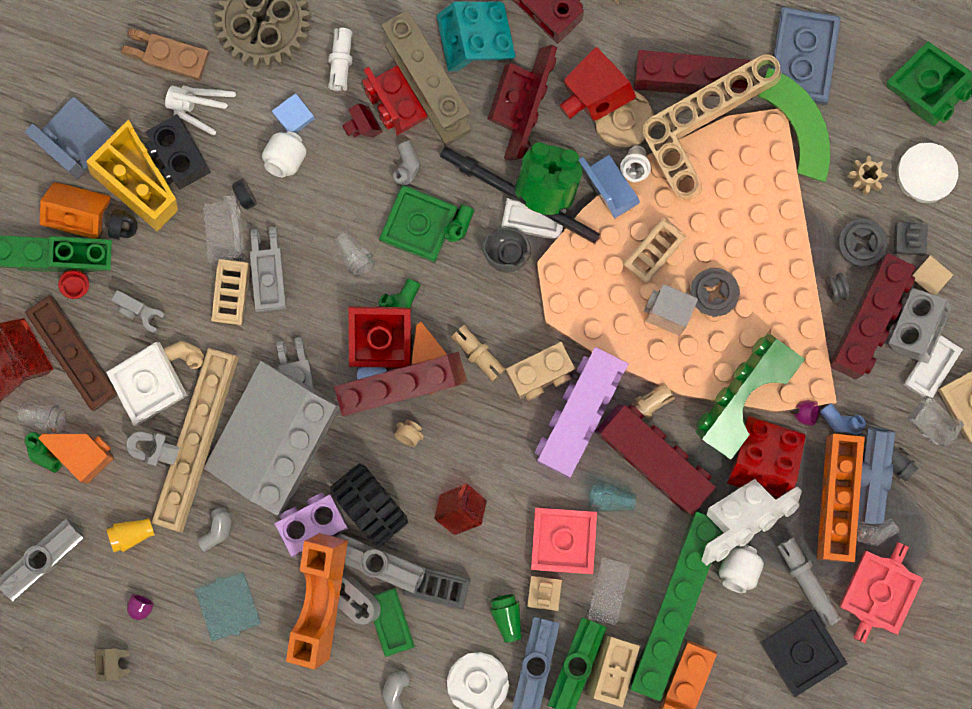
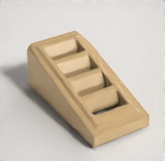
M663 217L623 265L647 284L687 236ZM664 229L676 241L671 244L659 234L660 230ZM654 238L668 249L665 254L651 243ZM645 248L649 249L659 258V261L655 263L642 251ZM639 257L652 269L646 272L635 262V259Z
M218 259L212 322L242 326L251 272L249 263ZM226 271L241 272L240 277L226 276ZM224 284L239 285V290L224 288ZM223 295L238 297V302L222 301ZM221 307L237 309L236 315L220 313Z

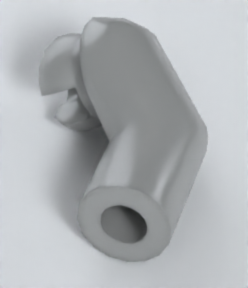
M411 141L402 142L397 146L403 161L398 170H394L393 179L401 185L410 184L420 168V162Z
M223 507L213 510L211 514V531L197 539L203 552L208 551L229 537L232 518Z

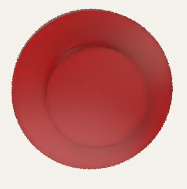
M70 269L59 277L58 288L65 297L78 299L87 293L89 279L84 272Z

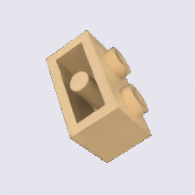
M559 342L506 368V375L518 399L526 397L529 401L544 393L543 388L551 384L558 387L572 379L570 375L574 373L575 367L562 342Z

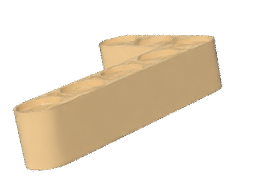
M764 54L652 116L645 122L643 126L644 137L670 186L680 198L684 200L695 199L702 190V183L679 139L775 86L781 79L782 71L779 61L774 56ZM765 64H771L776 68L775 73L769 78H763L759 75L760 68ZM742 79L747 81V89L740 94L732 92V84L736 80ZM717 95L720 97V103L716 108L708 109L704 106L708 96ZM683 110L693 112V118L687 124H680L677 120L679 113ZM656 125H663L666 128L665 135L660 139L651 138V130ZM671 151L680 153V160L674 166H668L665 163V157ZM687 177L694 179L695 185L693 190L688 193L680 191L679 184L681 180Z

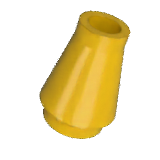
M149 518L114 523L113 527L106 529L113 552L121 550L123 553L155 535Z

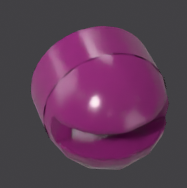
M810 400L799 402L796 405V408H800L799 413H794L796 420L802 424L814 426L819 416V406L814 405H818V402Z
M132 594L127 604L128 615L132 619L142 620L149 616L154 607V602L144 596Z

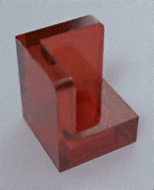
M464 484L439 496L434 519L453 535L460 534L482 525L487 500L471 486Z

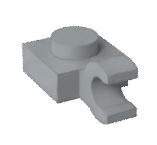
M118 290L111 300L119 306L117 312L132 320L137 315L142 318L143 326L154 334H157L159 330L151 326V319L158 316L165 320L167 317L162 311L149 308Z

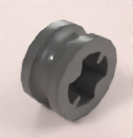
M838 273L836 278L826 277V288L833 303L839 302L840 298L845 300L850 298L849 286L842 273Z

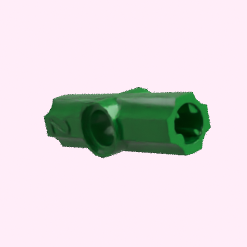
M581 617L547 706L554 709L576 708L607 627ZM575 657L584 659L586 664L584 672L579 675L570 673L568 668L569 662Z

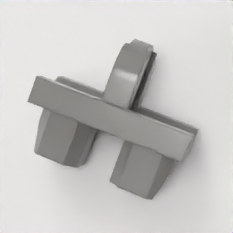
M134 432L126 441L127 452L132 457L156 466L158 461L174 465L180 447L165 443L166 436L158 433ZM140 440L151 442L149 452L145 453L137 449L136 442Z

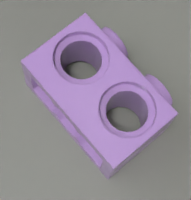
M320 493L307 500L309 506L297 511L296 507H293L279 515L281 520L274 524L291 557L302 554L304 541L319 533L334 537L340 532L342 533L350 529L332 495L325 497L324 493ZM328 507L333 513V518L330 523L321 525L317 520V513L321 508ZM295 522H301L305 527V533L300 539H293L289 533L290 526Z

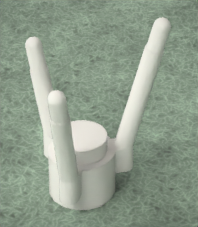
M184 85L182 88L170 86L165 99V107L174 110L173 116L177 114L179 118L184 119L211 135H216L214 129L190 116L186 111L191 112L195 103L226 109L228 106L226 103L196 97L195 95L235 97L236 93L234 91L191 88Z

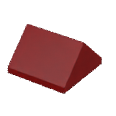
M349 306V367L400 368L411 365V308Z

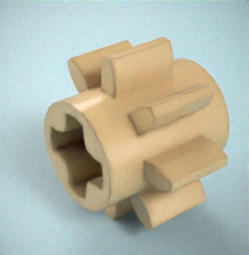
M867 156L863 164L856 160L852 164L856 171H851L847 175V178L853 179L854 185L851 189L855 190L858 188L863 190L864 196L870 192V188L878 192L882 188L878 180H884L888 176V174L882 173L881 166L883 162L871 161V156ZM867 172L871 173L872 176L867 180L862 176Z

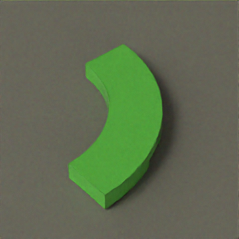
M768 68L764 78L771 77L775 70ZM781 74L779 82L760 93L758 98L767 101L779 109L793 126L798 144L797 173L825 183L830 164V142L823 116L810 95L794 80Z

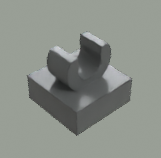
M897 222L894 231V254L926 255L928 224Z

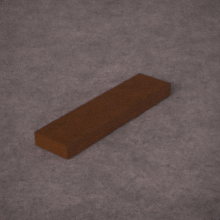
M48 295L25 311V314L91 411H96L118 395L104 371L51 295Z

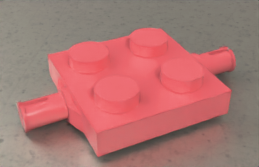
M897 542L890 558H881L868 551L863 552L838 606L854 614L861 621L853 636L854 639L865 644L872 627L882 628L898 635L923 581L922 577L909 572L901 564L909 549L908 546Z

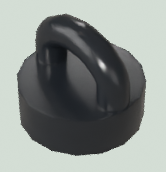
M114 209L109 222V238L120 240L121 237L130 238L134 236L138 229L135 218L125 214V210ZM124 222L130 224L128 231L122 230Z

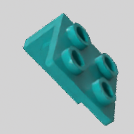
M453 2L436 15L448 72L459 71L472 61L512 60L516 57L503 2Z

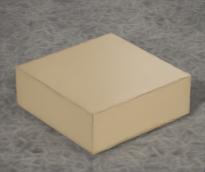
M930 255L912 274L915 277L913 284L924 292L937 295L953 274Z

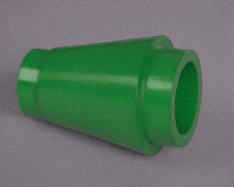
M506 594L491 599L492 607L489 610L504 642L508 643L521 639L519 601L515 599V595Z

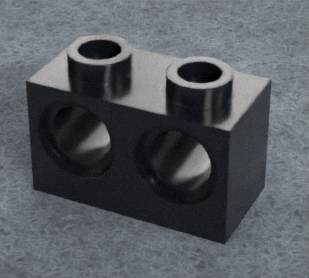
M177 114L146 131L150 141L145 144L153 158L160 157L164 167L160 168L168 184L174 182L180 190L211 173ZM166 136H175V142L171 146H162V141ZM186 160L190 162V166L185 172L176 171V167L181 161Z

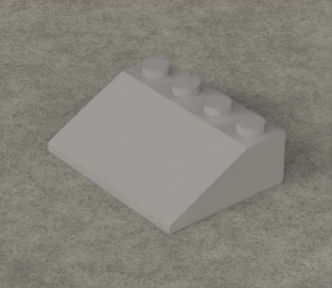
M261 360L204 469L248 500L278 516L287 509L340 409L339 403Z

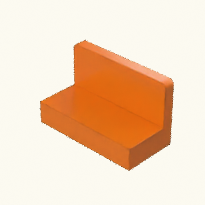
M54 182L40 200V225L98 239L102 234L103 213L110 204L111 197Z

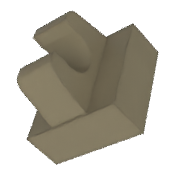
M117 648L95 650L96 681L119 680L120 677L129 675L130 669H121L118 666V660L121 657L129 656V652Z

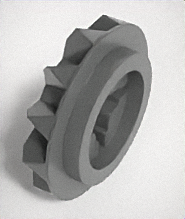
M856 219L849 222L842 229L838 237V250L841 251L845 261L851 262L856 267H869L877 263L884 256L887 249V236L883 228L878 223L869 219ZM870 234L871 237L866 244L869 249L861 248L855 252L854 249L858 243L855 238L862 239Z
M709 268L703 270L694 278L690 295L698 298L695 307L701 314L717 317L726 315L736 306L740 290L736 279L731 273L720 268ZM721 282L719 293L723 298L716 297L708 303L710 293L706 288H714L715 285Z

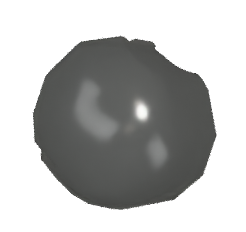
M499 227L492 235L485 237L483 252L490 266L499 272L510 273L519 270L527 263L531 254V245L526 235L518 229Z

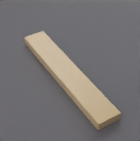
M208 348L176 445L180 447L174 465L170 464L151 524L183 533L238 363V356Z

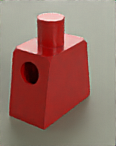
M595 47L565 78L564 84L570 97L562 102L559 107L569 120L584 110L593 121H597L636 98L630 81L598 47Z

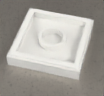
M160 342L153 343L106 372L134 426L140 425L188 396Z

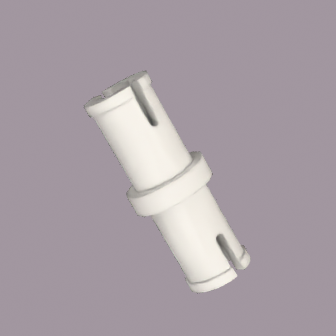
M336 28L333 32V50L329 54L331 70L328 88L334 91H346L348 87V69L352 65L350 48L353 32L347 28Z

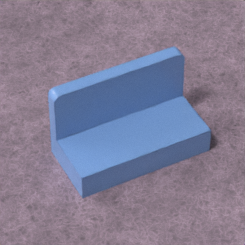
M610 155L592 166H589L584 157L579 158L586 177L614 219L640 203L638 196Z

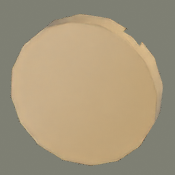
M634 91L636 95L634 100L594 121L597 134L604 143L612 148L627 150L633 146H639L646 141L643 134V126L649 118L654 116V113L647 99Z

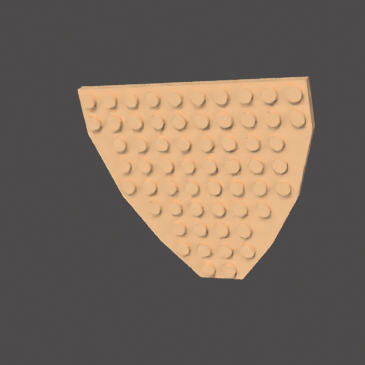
M779 109L729 115L679 139L702 183V190L695 199L684 200L680 198L670 186L654 154L647 155L651 165L648 177L639 182L627 180L639 198L640 203L614 219L598 195L574 218L600 233L601 236L598 242L593 244L572 231L565 229L537 262L545 324L591 354L594 348L597 347L628 363L625 372L656 386L665 383L672 393L679 396L715 402L718 393L724 387H728L734 379V372L742 362H746L752 355V348L756 341L770 333L805 358V360L787 384L768 383L758 387L749 395L744 407L776 413L800 409L796 408V405L805 400L818 402V405L814 406L837 403L789 120ZM677 151L669 152L665 157L666 165H676L680 160V153ZM687 177L681 180L679 184L680 191L688 193L693 190L695 185L694 179ZM664 217L686 235L687 238L646 284L623 264ZM664 229L660 230L659 234L671 244L676 241ZM655 238L651 241L662 253L665 254L668 250ZM645 248L642 251L655 263L659 261V258L649 249ZM639 257L635 259V262L646 272L652 269ZM709 268H720L731 273L739 285V300L729 313L712 317L701 314L695 307L687 327L680 336L646 322L649 314L644 312L649 297L653 290L659 292L663 284L690 295L692 282L700 272ZM721 282L715 285L714 288H706L710 293L708 303L716 297L723 298L719 293Z

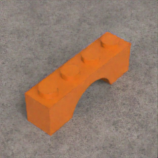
M319 533L304 541L300 572L304 574L306 579V594L299 619L290 632L286 662L315 670L330 660L348 540Z

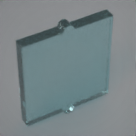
M244 572L223 580L217 578L215 583L195 590L212 641L232 634L238 636L240 631L261 624Z

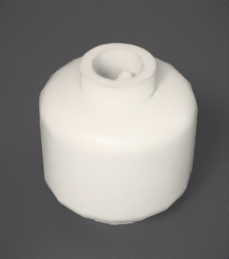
M290 131L286 133L278 132L272 135L262 153V159L265 163L264 167L269 173L283 178L294 175L297 172L307 152L299 135Z
M739 545V547L733 548L722 560L718 575L723 581V586L737 593H746V590L754 589L757 586L764 562L757 555L755 548L749 545Z

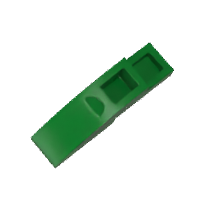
M0 235V268H17L18 271L65 272L70 269H77L82 272L110 271L112 240Z

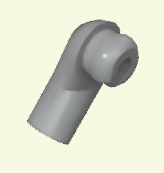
M404 671L393 672L386 680L382 690V697L387 709H404L399 696L403 687L408 686L410 682L408 674Z

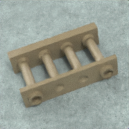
M406 10L383 23L381 27L390 40L385 43V47L395 64L400 68L445 147L470 133L471 128L465 117L470 115V111L409 11Z

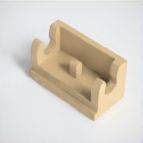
M604 635L593 663L585 695L623 707L640 646Z

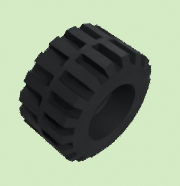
M358 463L330 486L331 494L366 538L377 547H381L408 524L405 513L365 465Z

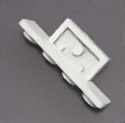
M754 479L709 507L707 516L724 533L706 545L702 562L707 566L715 560L717 562L723 560L736 546L746 545L759 531L765 532L782 516L789 517L799 507L798 501L802 490L797 486L775 500Z

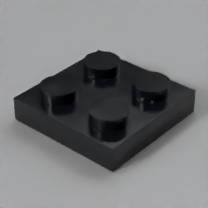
M810 610L759 642L793 697L798 696L848 664L814 610Z

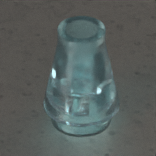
M602 481L600 484H592L589 494V507L595 508L596 512L634 510L636 493L622 490Z

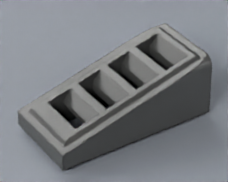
M426 568L420 592L414 594L404 589L403 595L463 610L471 579ZM434 576L436 578L432 594H426L429 577ZM446 579L448 581L444 597H437L441 580ZM458 582L460 584L456 600H449L453 583Z

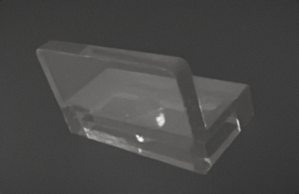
M225 196L222 203L205 204L203 206L208 262L210 264H218V259L245 261L240 202L237 197Z
M600 557L585 618L617 625L631 567L630 564Z

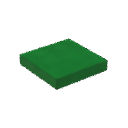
M402 185L379 241L436 263L446 239L444 227L454 220L458 207Z

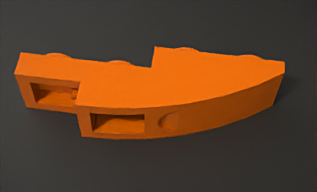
M687 640L678 664L675 665L659 709H696L717 656V651Z

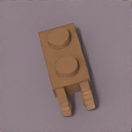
M133 28L128 30V37L148 45L145 52L131 46H123L121 50L123 55L142 61L145 65L201 81L210 55L208 50L159 35H149Z

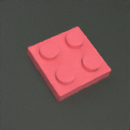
M535 508L531 570L593 574L597 512Z

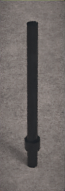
M448 147L442 150L440 157L459 167L461 173L469 177L473 175L526 205V201L521 196L520 198L517 197L515 185L478 165L479 161L468 155L464 157ZM561 211L555 215L542 214L593 244H596L600 239V233Z

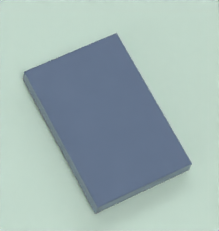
M782 7L773 56L779 61L782 74L799 84L816 104L827 105L841 17Z

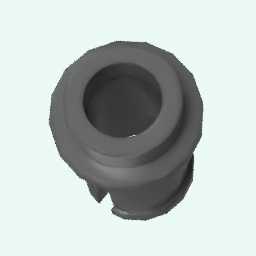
M893 447L891 462L893 464V471L898 475L896 477L898 480L902 478L906 482L918 467L914 465V460L910 462Z

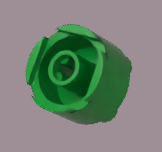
M540 142L533 144L532 148L524 155L515 184L517 197L520 198L521 196L526 201L525 206L544 215L559 214L561 209L570 208L582 178L579 155L571 149L565 150Z

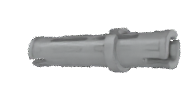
M791 537L788 541L785 540L777 545V549H779L791 569L789 574L792 578L795 577L824 627L827 628L830 624L833 625L842 619L841 615L837 612L812 570L813 564L811 560L805 558L795 538Z

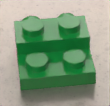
M928 41L887 81V88L908 102L912 112L934 127L939 121L945 123L954 113V106L960 100L966 102L971 98L972 71Z

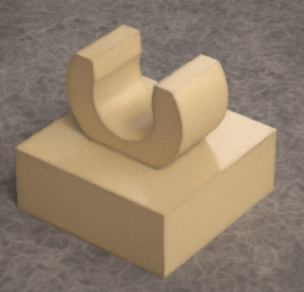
M531 576L527 607L558 611L562 580Z

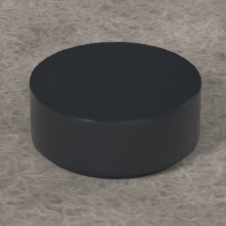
M243 178L233 183V191L244 209L248 210L257 205L250 187Z

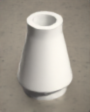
M641 146L631 147L621 162L620 170L627 180L631 182L642 181L648 177L651 171L646 151Z

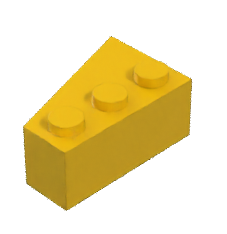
M128 119L86 163L90 175L158 232L178 211L176 198Z

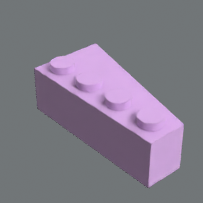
M597 347L594 348L590 358L584 355L576 371L581 374L576 385L570 382L562 398L567 401L563 411H555L548 425L553 428L549 438L542 437L535 450V454L539 455L538 464L568 479L571 478L628 363Z

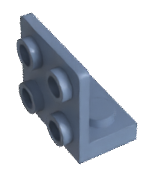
M72 97L42 130L32 123L25 131L37 145L77 180L88 169L86 161L115 133L75 97Z

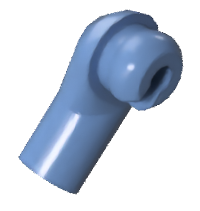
M832 403L819 411L837 434L855 436L860 434L866 427V421L862 416H841Z

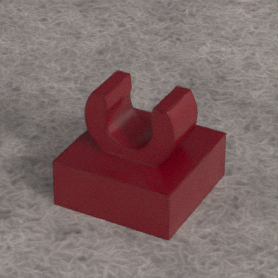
M357 103L348 109L353 118L343 125L348 136L353 135L355 138L362 134V136L374 138L383 132L369 106Z

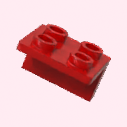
M398 65L377 77L373 75L369 66L363 69L365 79L362 80L365 87L364 91L372 105L378 103L379 117L387 130L392 128L396 136L428 119L426 112Z
M749 416L745 421V427L750 435L739 448L738 456L729 473L727 484L741 488L755 479L774 499H778L792 490L797 483L806 435Z

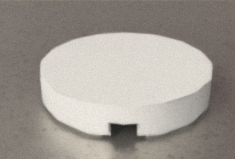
M919 143L909 148L900 158L896 169L897 182L902 192L921 203H934L945 198L955 187L959 176L958 165L952 153L935 143Z
M483 652L468 653L459 658L449 671L447 678L448 694L453 704L459 709H497L506 699L509 688L508 674L503 664L493 655Z

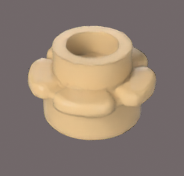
M406 420L405 423L398 422L396 424L398 429L394 436L401 443L410 447H416L418 441L423 440L422 428L417 423Z

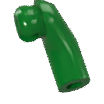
M461 205L456 219L446 224L444 236L449 242H456L465 237L475 211L473 208Z
M407 279L401 293L393 295L383 294L378 301L379 307L410 308L421 285L416 281Z
M37 432L28 433L24 443L30 460L53 473L59 471L62 463L56 456L50 454L49 449L38 439L41 434Z

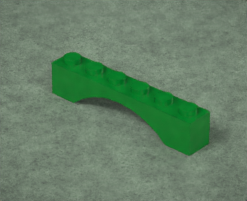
M695 512L690 518L665 595L638 658L628 687L632 691L661 701L711 565L710 563L706 566L702 562L705 547L723 533L707 515Z

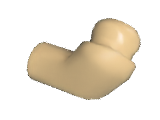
M179 341L163 348L170 362L180 358L186 361V364L192 369H197L203 364L204 355L201 349L185 341Z

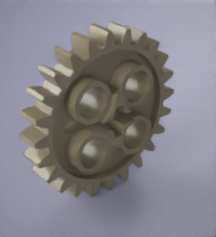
M218 0L217 3L223 11L214 12L216 19L220 20L214 23L216 31H221L217 38L219 42H225L222 46L225 52L232 51L231 56L234 61L242 56V63L245 67L251 60L257 70L261 62H265L268 70L271 69L272 61L275 60L281 67L283 66L282 57L286 56L291 61L294 60L291 53L293 49L302 52L299 41L308 42V37L303 32L312 29L311 24L306 22V20L312 18L310 11L305 10L309 7L307 0H274L269 8L268 3L270 0H262L261 4L256 7L248 5L250 0ZM280 9L290 10L289 14L284 18L275 16ZM266 16L268 18V22L263 21ZM258 20L263 21L260 26L257 22ZM240 25H250L248 32L244 34L236 32ZM257 35L258 39L256 43L251 44V42L255 39ZM269 35H276L278 37L274 44L267 45L264 43V39Z

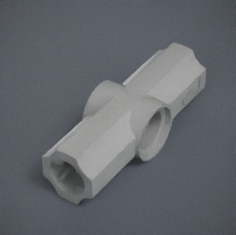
M66 518L36 546L27 549L24 556L0 577L1 592L11 601H16L45 574L52 572L65 556L86 539L81 530ZM42 551L45 553L47 561L44 567L38 568L35 564V556Z
M341 532L338 534L337 538L348 540L345 557L346 565L358 569L370 577L379 578L414 594L417 592L425 576L426 568L393 555L386 549H379ZM376 554L380 555L384 561L383 568L379 572L374 570L371 564L372 558Z

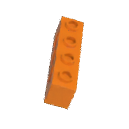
M843 434L826 436L816 557L818 560L855 562L864 437Z

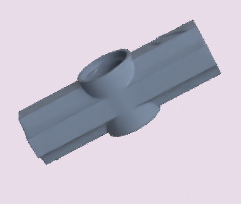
M868 427L865 456L862 462L858 521L869 524H883L887 492L891 489L893 464L891 462L895 439L894 430Z
M533 616L512 709H540L547 677L550 672V664L560 626L559 622ZM533 657H539L545 663L543 672L538 675L531 674L527 669V663Z

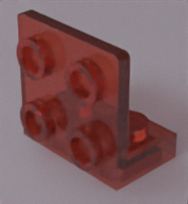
M24 318L0 323L1 402L25 381L46 376L53 370L51 363Z

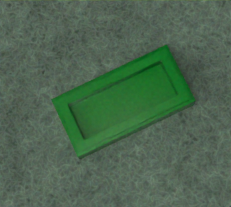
M396 588L373 595L381 607L380 615L374 621V625L385 657L414 648L415 645Z

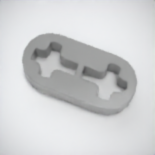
M343 575L341 584L346 585L344 591L347 594L339 596L338 608L357 624L364 625L374 622L378 619L381 611L378 600L353 577ZM363 604L368 605L367 612L369 614L365 616L361 614L363 608L360 605Z

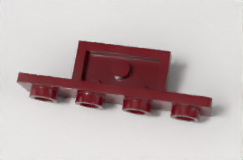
M554 45L539 49L532 72L512 63H507L504 66L487 120L512 131L504 156L506 160L521 159L528 151L530 144L528 138L539 116L537 110L540 101L547 92L548 86L546 82L549 73L556 64L555 54L557 47Z

